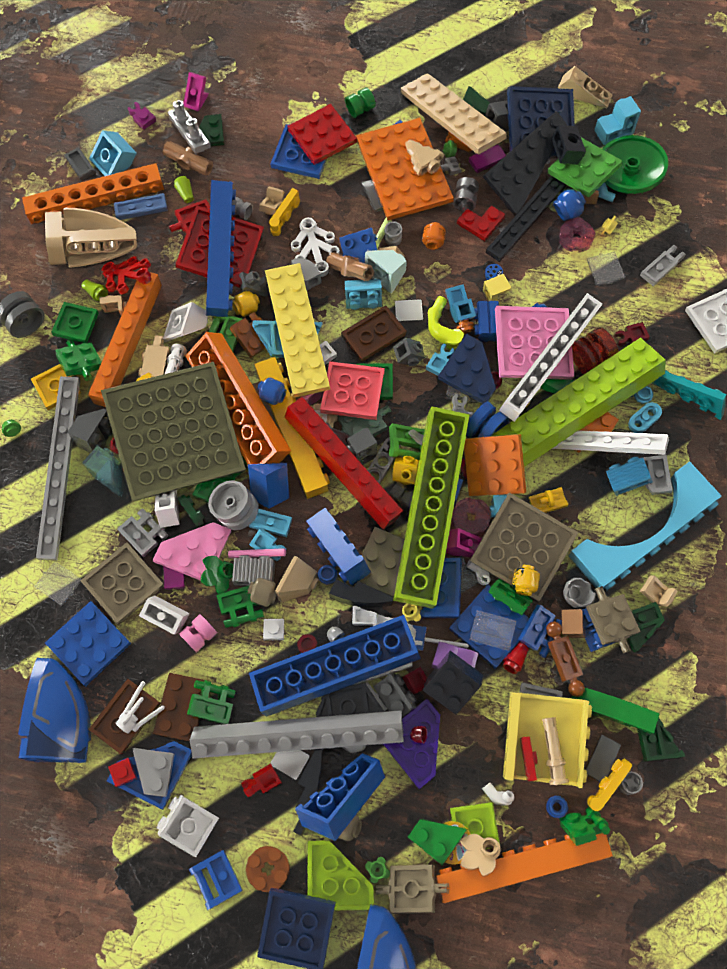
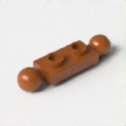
M552 621L546 627L547 634L553 638V641L548 642V646L562 682L569 680V693L572 696L579 697L584 693L585 686L577 677L583 675L569 637L561 638L562 626L558 622Z

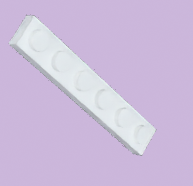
M577 431L552 449L665 455L669 437L668 434Z

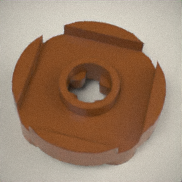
M264 846L258 848L249 856L246 865V875L248 881L256 890L269 892L271 887L279 889L287 880L290 864L287 856L280 849ZM266 862L274 866L269 876H267V873L262 872Z

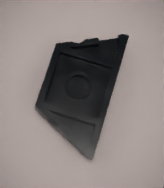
M360 683L323 695L321 704L316 712V717L385 711L366 683Z

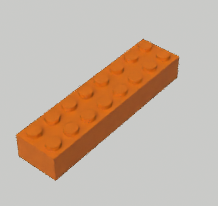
M206 332L186 354L191 367L214 362L239 449L246 463H280L291 452V449L222 333Z

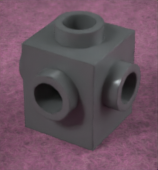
M405 338L393 347L398 363L415 366L425 358L420 341Z

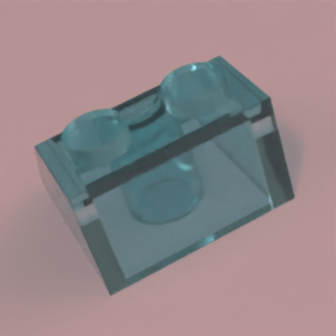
M97 445L82 463L93 478L121 497L123 495L121 469L118 466L119 461L113 457L114 454L106 447L102 449Z

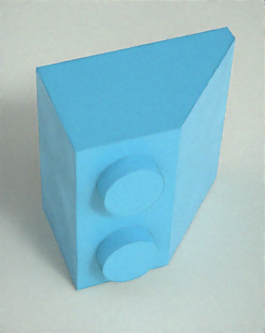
M102 130L89 159L104 176H108L128 169L137 153L118 132Z

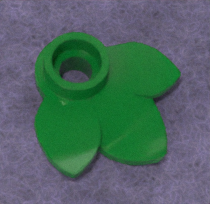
M217 556L205 557L202 561L206 570L201 575V583L205 586H215L218 594L226 592L229 588V580L233 577V564L221 561Z

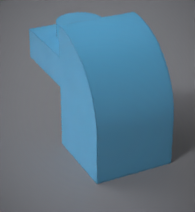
M464 284L445 290L450 305L449 311L455 323L476 317L472 300L467 298Z

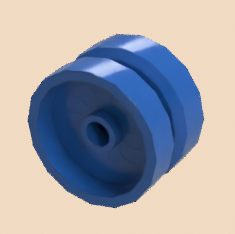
M487 401L469 419L466 437L491 436L505 427L510 418L501 412L496 413V407Z

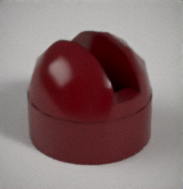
M425 726L413 727L410 733L411 739L416 743L424 744L427 740V728Z

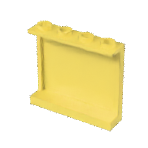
M510 692L503 770L504 779L526 780L520 739L530 736L532 752L536 751L538 764L535 765L536 781L549 783L551 776L549 767L546 765L549 759L542 719L556 717L562 758L566 761L564 765L565 775L569 780V783L563 785L582 788L583 783H586L587 770H584V761H588L589 754L588 748H585L586 739L589 740L590 727L587 726L588 718H591L592 706L589 705V701Z

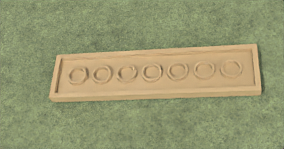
M428 73L401 88V93L478 155L507 138L504 130Z

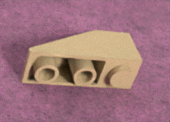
M576 66L563 75L558 86L560 89H573L574 99L603 108L608 107L612 98L610 92Z

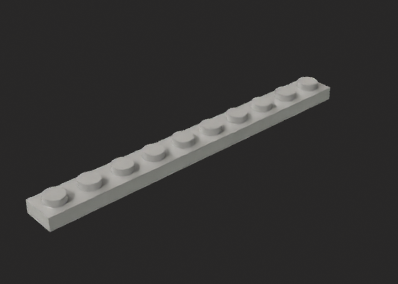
M60 376L36 554V559L58 561L73 443L68 430L76 419L80 387L79 377Z

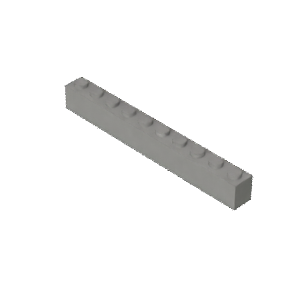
M401 710L194 727L190 737L193 758L404 742Z

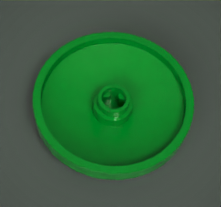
M637 135L622 136L610 141L602 148L604 151L622 160V166L605 181L607 186L616 191L628 194L647 192L658 186L667 173L668 157L665 150L657 142L647 137Z

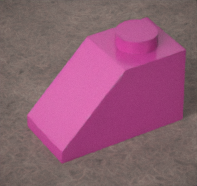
M460 528L450 529L446 553L452 556L472 557L482 538Z

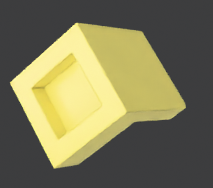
M504 274L484 281L483 292L488 301H497L498 295L511 290V286Z

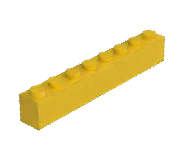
M272 357L255 363V370L260 382L270 377L282 382L287 390L282 403L276 405L269 403L278 428L291 449L289 455L306 498L309 499L328 492L330 481L327 473L323 474L321 470L323 464L320 457L316 458L313 449L284 418L287 407L294 403L296 398H293V393L290 394L288 390L291 387L288 378H284L282 375L284 369L281 362L277 363L276 358Z

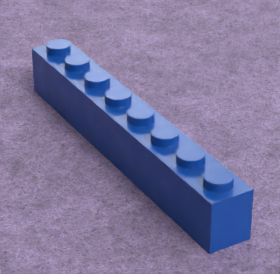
M211 180L206 316L228 317V310L232 311V300H229V294L233 292V283H229V280L233 278V267H230V262L234 260V251H230L231 246L234 247V236H231V231H234L235 220H231L232 215L235 216V205H232V200H235L236 189H232L233 182Z

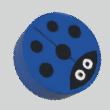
M490 264L485 270V278L487 280L503 274L502 267L497 264Z

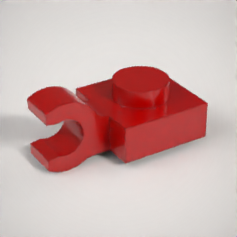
M270 763L253 773L254 779H247L241 785L246 796L250 797L260 789L262 793H265L282 782Z

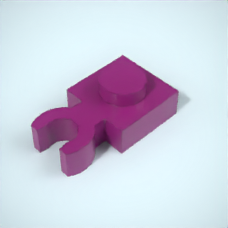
M137 102L134 103L136 109L128 107L129 114L143 130L157 121L156 117L146 107L141 109Z

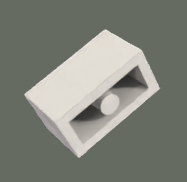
M157 596L147 598L139 616L172 634H177L181 632L189 613Z

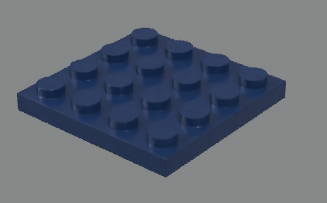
M509 86L507 88L510 151L555 111L559 113L567 123V126H575L573 89ZM555 148L549 158L558 159Z

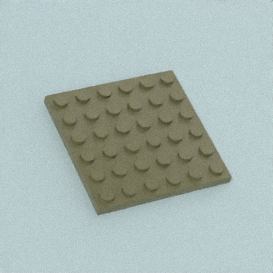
M214 362L101 390L132 502L246 470Z

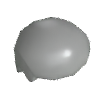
M572 578L564 586V598L574 608H585L595 600L596 593L592 591L591 583L582 578Z

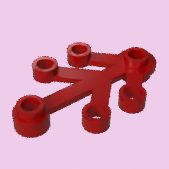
M136 256L118 265L114 264V262L106 263L102 267V274L107 278L105 287L109 292H114L117 289L123 295L129 290V287L126 285V277L137 279L142 284L149 283L152 279L151 273L148 270L151 263L147 258L139 261ZM115 276H118V285L114 281Z

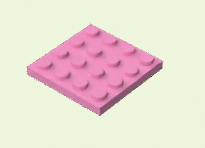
M496 306L499 378H523L569 318V308ZM572 346L547 379L574 378Z

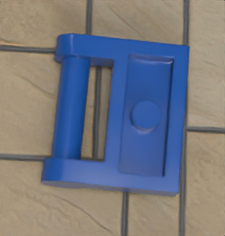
M225 850L189 869L191 875L195 876L203 894L207 911L243 891ZM207 868L219 896L216 898L213 897L202 870Z

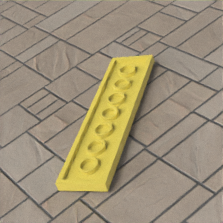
M300 263L265 270L293 398L330 390Z

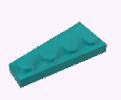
M665 370L664 375L652 382V384L671 394L678 393L682 400L688 403L690 401L700 405L699 409L704 412L710 410L716 414L715 417L719 420L724 415L727 394L720 390L708 388L701 383L687 380L683 376L669 373L667 370Z

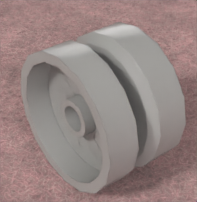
M235 480L219 484L211 493L208 504L210 512L226 528L231 530H241L248 527L255 520L259 507L257 499L241 482Z

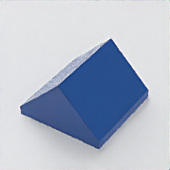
M287 463L248 464L250 491L259 504L270 509L290 497Z

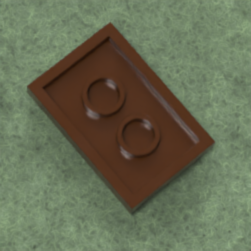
M385 305L341 332V336L360 361L363 362L405 336L407 331Z
M169 673L160 707L164 706L165 709L157 716L153 731L154 735L190 742L194 727L199 726L200 718L187 715L192 694H201L200 689L194 688V683L196 680L204 681L203 679Z
M129 679L125 681L88 729L121 755H123L145 725L140 726L136 732L131 730L129 734L116 725L119 716L124 712L139 687ZM143 689L134 702L135 704L140 697L144 699L134 712V715L138 718L136 723L155 711L161 704Z

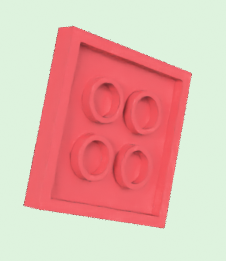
M329 361L327 377L330 390L323 392L320 413L377 420L385 368Z

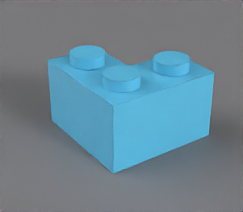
M630 96L618 100L615 103L612 114L597 119L594 131L603 145L618 137L634 134L641 110Z

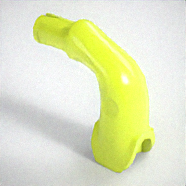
M438 296L432 308L428 310V329L433 338L442 344H446V348L450 350L454 348L455 351L462 341L464 333L459 329L454 328L452 330L438 323L442 316L441 312L447 304V300L444 297Z

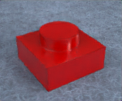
M126 758L108 767L117 788L137 779L130 758Z

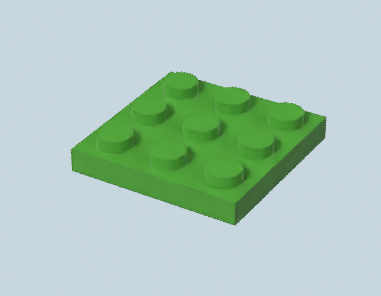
M581 137L586 153L579 165L562 164L558 159L548 168V174L589 198L622 166V160Z

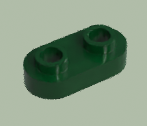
M184 494L179 496L177 500L197 528L203 526L205 517L200 510L195 511L193 508L195 503L189 495L185 497Z

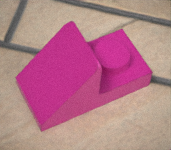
M189 72L184 107L196 111L201 109L208 96V93L204 92L207 77Z

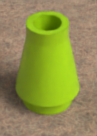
M186 176L176 178L174 180V188L185 203L192 202L194 197L190 180Z
M90 280L83 281L82 288L95 301H100L101 297L108 296V290L104 285Z

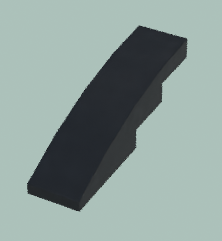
M323 748L315 749L298 782L305 789L296 807L300 804L304 806L310 801V796L318 792L322 772ZM298 820L293 832L302 836L306 828L302 826L300 820Z

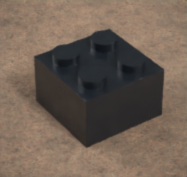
M449 651L427 677L423 691L457 715L481 687L483 674L455 653Z

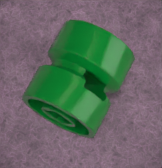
M367 87L357 91V95L353 93L345 97L347 110L353 118L376 106L374 96Z

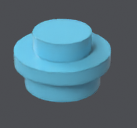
M646 386L635 393L634 398L639 403H649L653 398V391L649 386Z

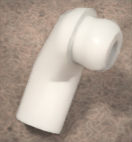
M491 782L482 788L495 805L507 806L514 800V794L511 791H497Z

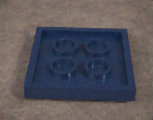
M271 887L257 957L306 969H324L336 902Z

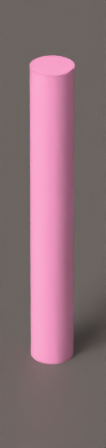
M286 549L228 551V557L239 558L241 555H247L251 558L259 556L279 557L286 556Z

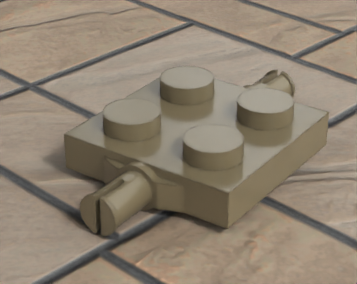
M603 586L596 588L595 591L599 601L588 605L586 609L602 645L611 642L619 643L623 654L630 652L631 650L626 639L641 631L624 594L616 597H607Z
M434 865L390 866L388 885H376L375 889L378 890H375L376 895L388 894L390 913L392 914L435 913L436 893H449V889H447L449 884H436Z

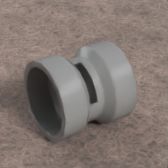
M235 197V200H232V205H235V215H239L244 220L249 219L253 211V205L249 202L244 203L242 199Z
M389 222L385 226V242L390 246L399 245L402 241V226L398 222Z
M628 772L618 786V789L625 795L638 793L643 787V780L638 773Z

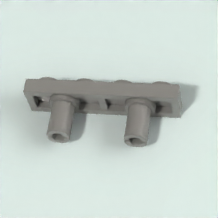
M177 100V103L176 101L173 102L174 109L168 111L169 118L194 153L203 152L211 148L210 142L199 129L197 120L191 118L185 110L183 101Z

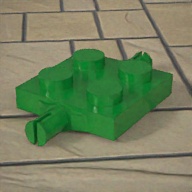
M70 339L66 342L68 347L55 350L56 357L66 377L83 375L85 381H88V379L91 381L93 377L90 373L99 370L102 363L92 343L75 345L74 341Z

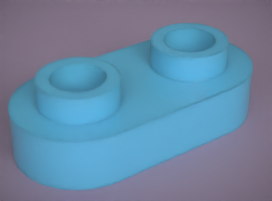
M654 402L644 405L630 418L628 422L629 429L634 433L646 431L660 418L662 414L661 407Z

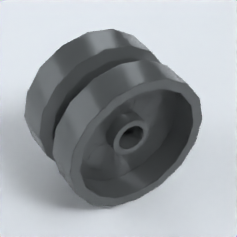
M24 291L11 293L0 302V322L13 337L24 338L31 335L44 321L45 313L34 302L32 297Z

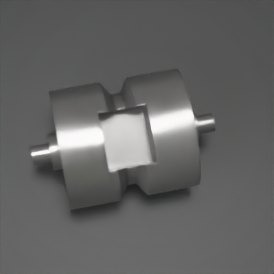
M463 177L457 181L453 205L458 210L465 211L467 208L469 210L475 208L479 183L475 179Z

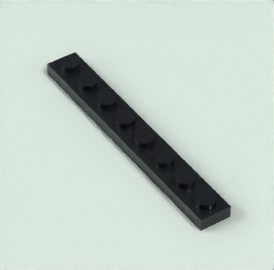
M550 176L486 249V254L501 262L567 185Z

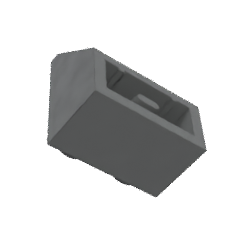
M106 409L78 416L68 430V434L79 448L95 456L104 449L109 436L113 435Z

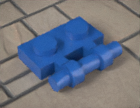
M536 605L518 640L532 650L538 651L541 646L539 655L546 658L548 653L551 652L548 642L553 641V638L549 635L547 639H544L547 634L546 627L548 623L554 620L556 615L542 605ZM557 619L556 622L562 626V621Z

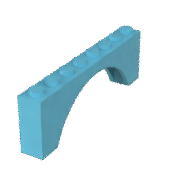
M690 461L671 477L673 507L667 523L657 534L643 542L628 546H608L586 539L570 552L569 557L595 588L603 586V589L605 588L607 591L616 584L615 580L617 578H625L631 573L630 568L634 565L638 568L646 561L645 557L647 555H655L661 550L660 545L663 543L668 545L676 538L674 535L677 532L682 534L690 527V522L694 521L696 523L705 516L703 512L707 509L712 511L719 505L717 501L722 496Z

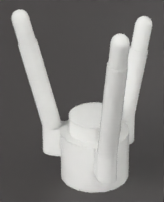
M144 681L141 682L116 722V725L127 734L131 730L136 732L140 726L165 709L164 706H161L136 723L138 718L134 715V712L144 699L140 697L135 704L134 702L145 685Z

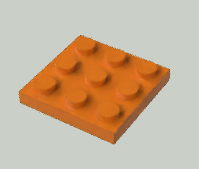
M521 434L465 438L464 454L469 496L503 495L509 492L511 494L526 493Z

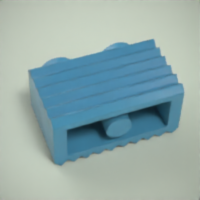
M633 457L627 461L628 463L612 465L606 471L616 496L653 482L643 457Z

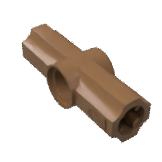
M171 141L165 143L163 155L177 161L183 169L189 170L191 168L205 176L212 172L213 162L200 156L198 153L195 154L191 147L184 148Z
M331 252L327 257L326 262L329 268L340 271L341 275L356 277L363 281H369L374 276L372 266L360 262L359 258L344 256Z

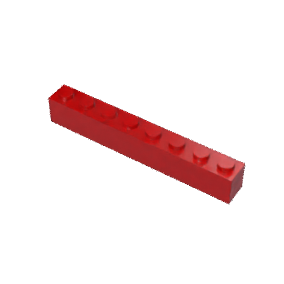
M301 397L289 405L284 418L377 524L384 530L395 522L403 510L306 400Z

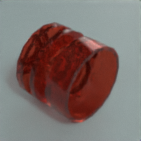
M601 327L592 330L585 337L579 338L572 344L573 361L583 374H586L619 352L613 337Z

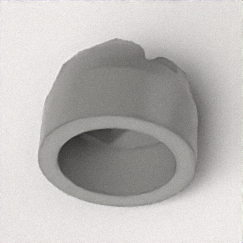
M331 627L327 631V637L330 642L341 639L345 635L338 627Z

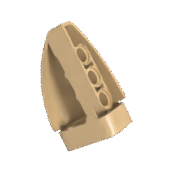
M64 208V214H62V211L45 212V237L50 265H62L68 262L70 268L87 266L120 257L135 250L137 247L135 229L115 217L97 211L78 208Z

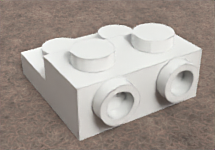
M180 794L179 798L174 797L168 807L171 811L167 818L163 816L157 825L159 831L157 834L196 857L219 818Z

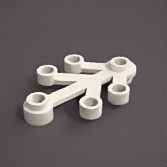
M304 218L300 223L301 232L291 242V250L299 252L302 248V241L308 236L309 241L295 259H306L312 250L316 262L315 266L320 272L321 277H324L329 272V266L326 261L322 260L319 248L329 252V255L332 251H337L336 253L340 254L337 246L329 245L335 241V235L331 231L327 232L317 227V223L312 218ZM315 234L324 237L325 242L317 239Z

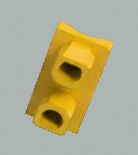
M562 487L547 490L544 493L528 498L530 505L544 513L568 507L569 505Z

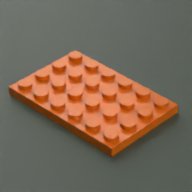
M421 118L356 135L358 146L387 221L454 201L441 166L435 173L430 174L427 172L422 176L413 170L414 165L411 162V155L407 152L405 143L413 140L419 142L422 146H430L433 149Z

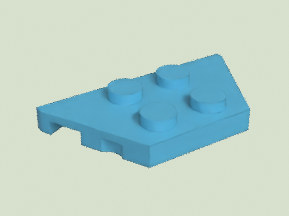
M253 320L252 326L271 357L284 358L277 322ZM314 322L317 335L322 326V322Z

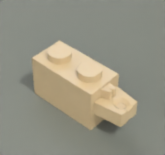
M155 335L153 345L146 346V351L142 353L143 365L139 369V378L148 372L154 377L165 374L168 366L167 357L171 353L169 348L164 346L163 336Z

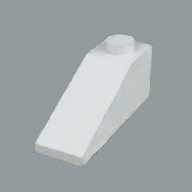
M177 490L155 496V513L160 528L179 525Z

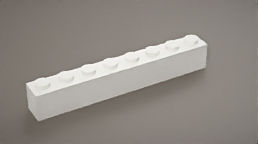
M588 293L585 295L499 410L501 413L515 422L599 310L602 303Z

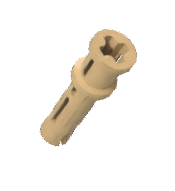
M556 717L542 719L549 759L546 765L549 767L551 776L549 783L550 785L569 783L564 768L566 761L562 758Z

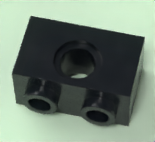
M558 125L551 139L559 162L562 164L579 165L585 156L586 149L577 126Z

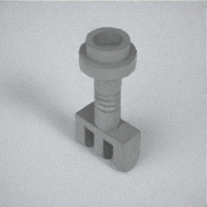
M456 157L445 158L444 164L440 165L442 171H448L450 176L461 173L462 170L458 162H456Z

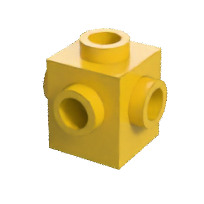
M397 456L394 462L392 481L400 482L403 485L415 484L419 460L411 456Z

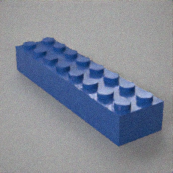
M402 615L250 672L249 675L260 712L268 717L421 658L406 618Z

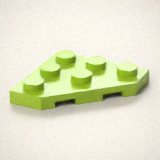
M329 840L308 841V896L335 901L334 910H369L370 904L374 905V886Z

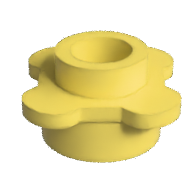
M613 216L612 219H606L602 225L604 228L601 232L602 234L605 232L611 234L618 224L615 221L616 216Z
M405 604L402 613L406 621H420L422 606Z

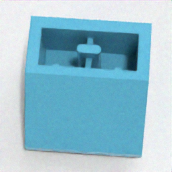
M381 279L345 281L346 309L356 310L359 308L369 307L373 309L382 307Z

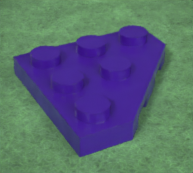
M428 699L402 719L404 742L383 744L418 789H421L436 775L440 714ZM425 726L427 728V740L424 744L416 743L411 739L410 733L413 727Z

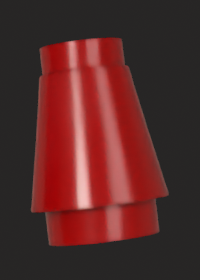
M518 643L504 658L503 668L511 674L520 672L529 648L523 643Z

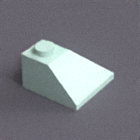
M376 250L365 253V263L371 265L374 270L372 279H381L382 287L389 293H392L406 271V259L404 256L396 253L394 250Z

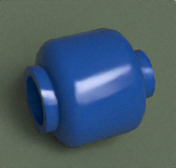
M270 377L261 381L257 387L259 398L272 405L282 403L287 392L282 382Z

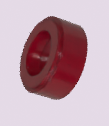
M305 634L298 639L297 646L299 651L304 653L317 648L318 643L313 635Z

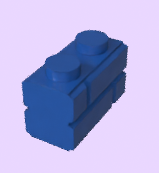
M478 301L476 308H474L476 317L473 319H477V324H474V335H478V340L481 342L497 341L495 308L499 306V301Z

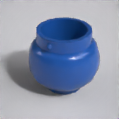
M568 189L559 194L553 205L560 218L566 221L579 217L584 211L586 201L580 191L576 192L573 189Z

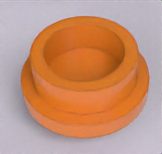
M464 320L459 322V326L456 327V329L467 334L474 330V322Z

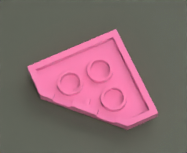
M213 522L160 543L153 562L201 581V575L206 570L202 560L208 556L220 558L231 529Z

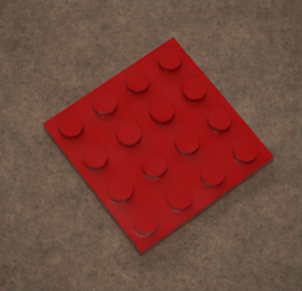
M196 206L175 268L207 277L210 209ZM232 217L231 220H235L234 231H231V236H234V247L231 246L230 251H234V260L230 262V267H233V278H230L229 283H233V286L241 288L242 279L239 277V274L241 272L249 274L264 227Z

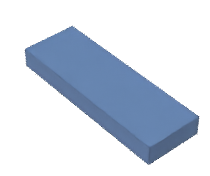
M164 193L114 203L115 216L119 220L168 211Z

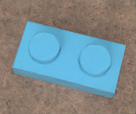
M258 509V514L249 527L256 530L262 528L268 533L287 537L292 517Z

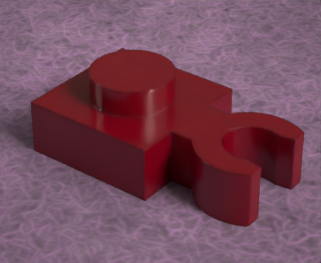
M643 322L626 326L625 331L619 330L614 334V338L621 337L623 339L618 341V346L625 345L627 341L631 344L639 338H642L644 341H648L650 338Z

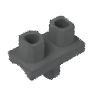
M253 270L249 274L244 272L239 274V277L242 279L241 289L243 292L250 291L253 294L264 297L269 295L266 275L260 278L259 274Z

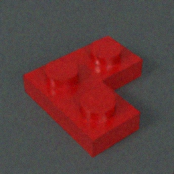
M491 205L484 215L480 217L467 208L458 218L457 225L485 242L505 219L506 214Z

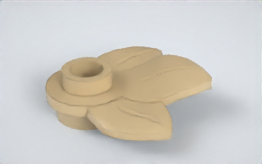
M477 834L461 838L460 843L467 850L461 860V866L468 870L479 868L482 876L492 873L496 867L495 859L500 855L501 851L498 841L493 838L483 839ZM491 847L493 852L489 853L485 849Z

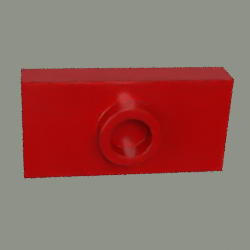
M530 736L522 737L520 743L526 780L536 781L535 765L538 764L536 751L532 752Z

